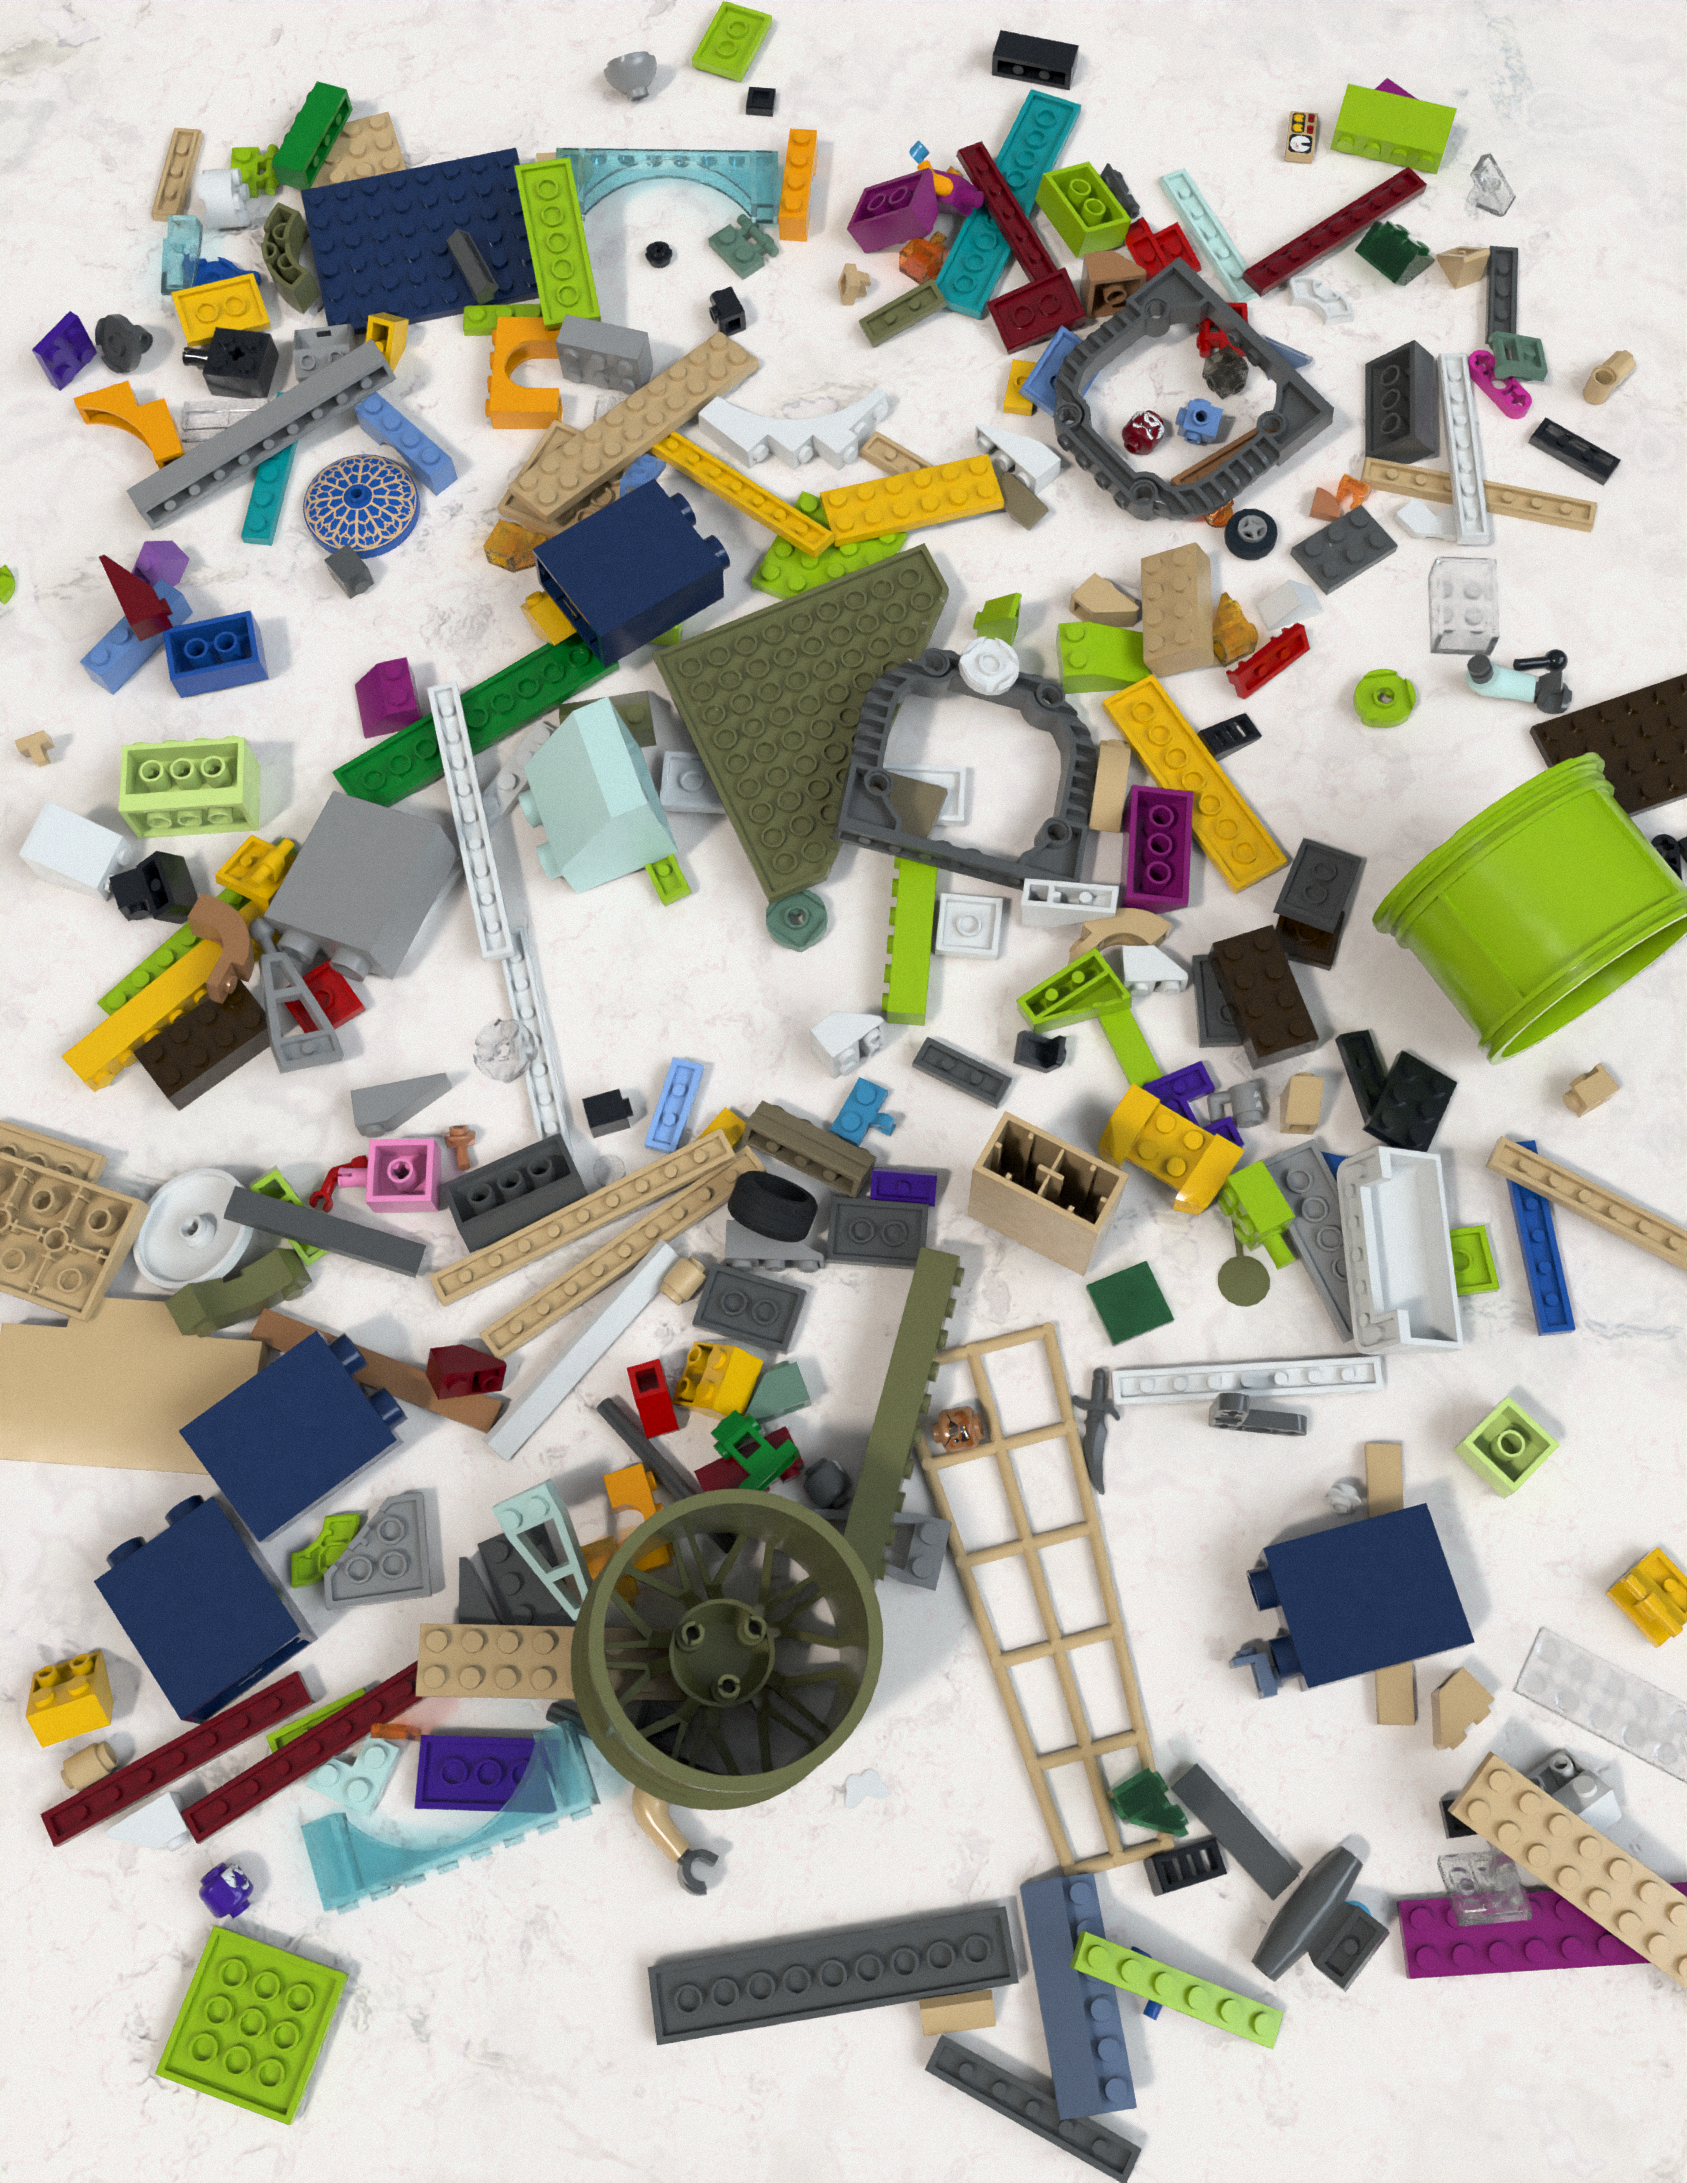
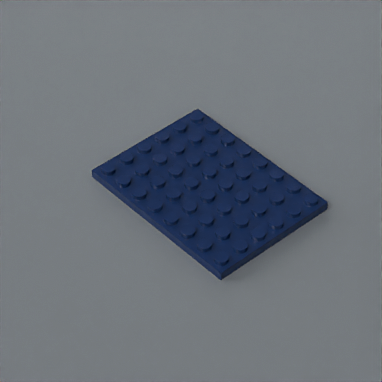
M511 148L301 190L328 326L351 324L356 336L367 333L368 316L384 312L409 319L408 325L464 314V307L478 305L453 259L446 241L457 228L470 233L499 287L494 293L495 299L482 305H508L538 299V288L514 166L520 165L517 149Z

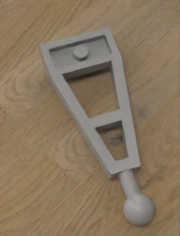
M264 917L254 919L249 925V934L255 941L260 942L264 953L259 958L260 977L270 1047L280 1074L342 1061L344 1054L332 1024L286 952L276 951L272 940L275 931L274 927ZM279 966L292 987L274 990L271 968ZM300 999L319 1031L281 1038L276 1004Z
M813 1510L823 1519L830 1521H847L850 1510ZM896 1512L893 1524L915 1525L905 1570L888 1564L886 1575L903 1583L936 1591L952 1522L919 1513Z

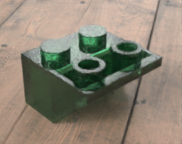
M1388 220L1386 223L1375 221L1354 250L1394 284L1406 286L1435 261L1428 254L1431 249L1419 240L1414 241L1409 238L1410 232L1398 223L1395 225Z
M1149 1767L1145 1768L1105 1793L1125 1826L1174 1839L1182 1838L1189 1834L1185 1828V1825L1189 1822L1177 1803L1171 1805L1164 1793L1169 1789L1158 1771L1153 1773Z

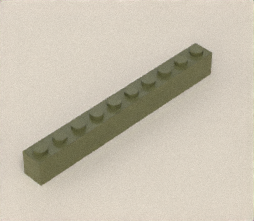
M925 1247L920 1248L843 1535L865 1566L874 1588H876L878 1580L884 1581L887 1573L889 1560L884 1559L887 1546L893 1547L898 1528V1526L893 1525L895 1513H902L906 1499V1493L901 1492L904 1479L910 1480L913 1473L915 1460L910 1459L913 1446L919 1447L923 1427L918 1426L922 1413L928 1414L932 1398L931 1394H927L930 1381L936 1382L940 1368V1362L935 1361L938 1349H945L949 1332L944 1330L946 1318H953L957 1299L952 1298L954 1287H961L965 1268L960 1267V1256Z

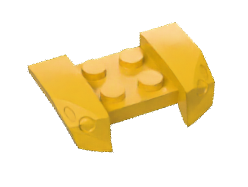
M1133 1083L1110 1117L1098 1143L1099 1155L1104 1162L1121 1170L1125 1160L1131 1162L1179 1192L1175 1198L1173 1210L1193 1215H1199L1208 1207L1245 1151L1219 1134L1212 1135L1162 1105L1160 1099Z

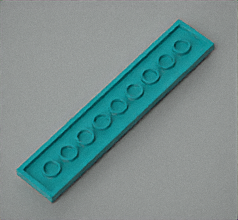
M1034 89L1030 90L994 162L1028 220L1037 203L1035 197L1043 173L1053 171L1081 113V104ZM984 203L980 208H973L971 215L966 218L935 280L937 287L946 300L947 306L944 308L977 319L981 318L987 302H989L1013 253Z

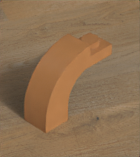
M201 893L187 919L192 935L215 942L223 949L217 964L206 981L210 999L223 1004L228 993L231 994L235 990L237 979L249 982L254 969V951L247 926L240 914L226 902Z

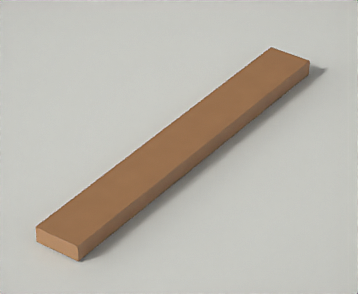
M263 1308L249 1338L253 1341H263L268 1347L286 1353L316 1330L326 1335L330 1342L335 1340L337 1336ZM355 1344L368 1363L365 1368L355 1374L361 1384L376 1390L385 1387L393 1397L486 1434L496 1424L504 1406L502 1402L482 1394L438 1400L425 1371Z

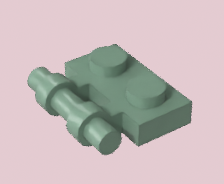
M741 214L737 218V223L741 226L740 229L736 230L729 224L709 237L708 240L709 246L744 280L765 266L764 258L762 257L764 254L768 253L774 258L778 255L779 248L774 244L775 241L769 234H764L759 229V224L754 219H749L745 214ZM751 237L757 242L753 246L747 242Z

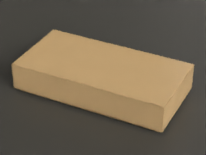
M991 1989L919 1999L924 2036L996 2026Z

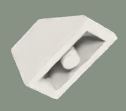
M169 1791L105 1831L107 1837L155 1850L169 1849L170 1852L178 1850L190 1842L188 1836L191 1835L181 1814L187 1807L180 1793Z

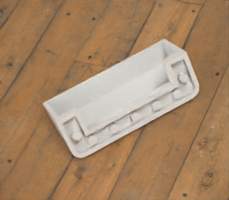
M1376 1146L1343 1160L1337 1170V1187L1353 1336L1357 1350L1363 1354L1382 1355L1451 1353L1464 1349L1440 1154Z

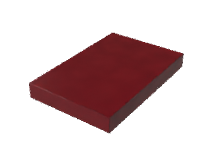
M1065 267L987 302L1008 355L1056 334L1061 325L1068 329L1087 320Z

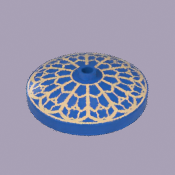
M362 454L337 460L320 471L306 491L303 513L312 537L325 550L334 554L349 544L361 559H368L390 552L408 538L419 518L420 499L412 477L402 466L382 456Z

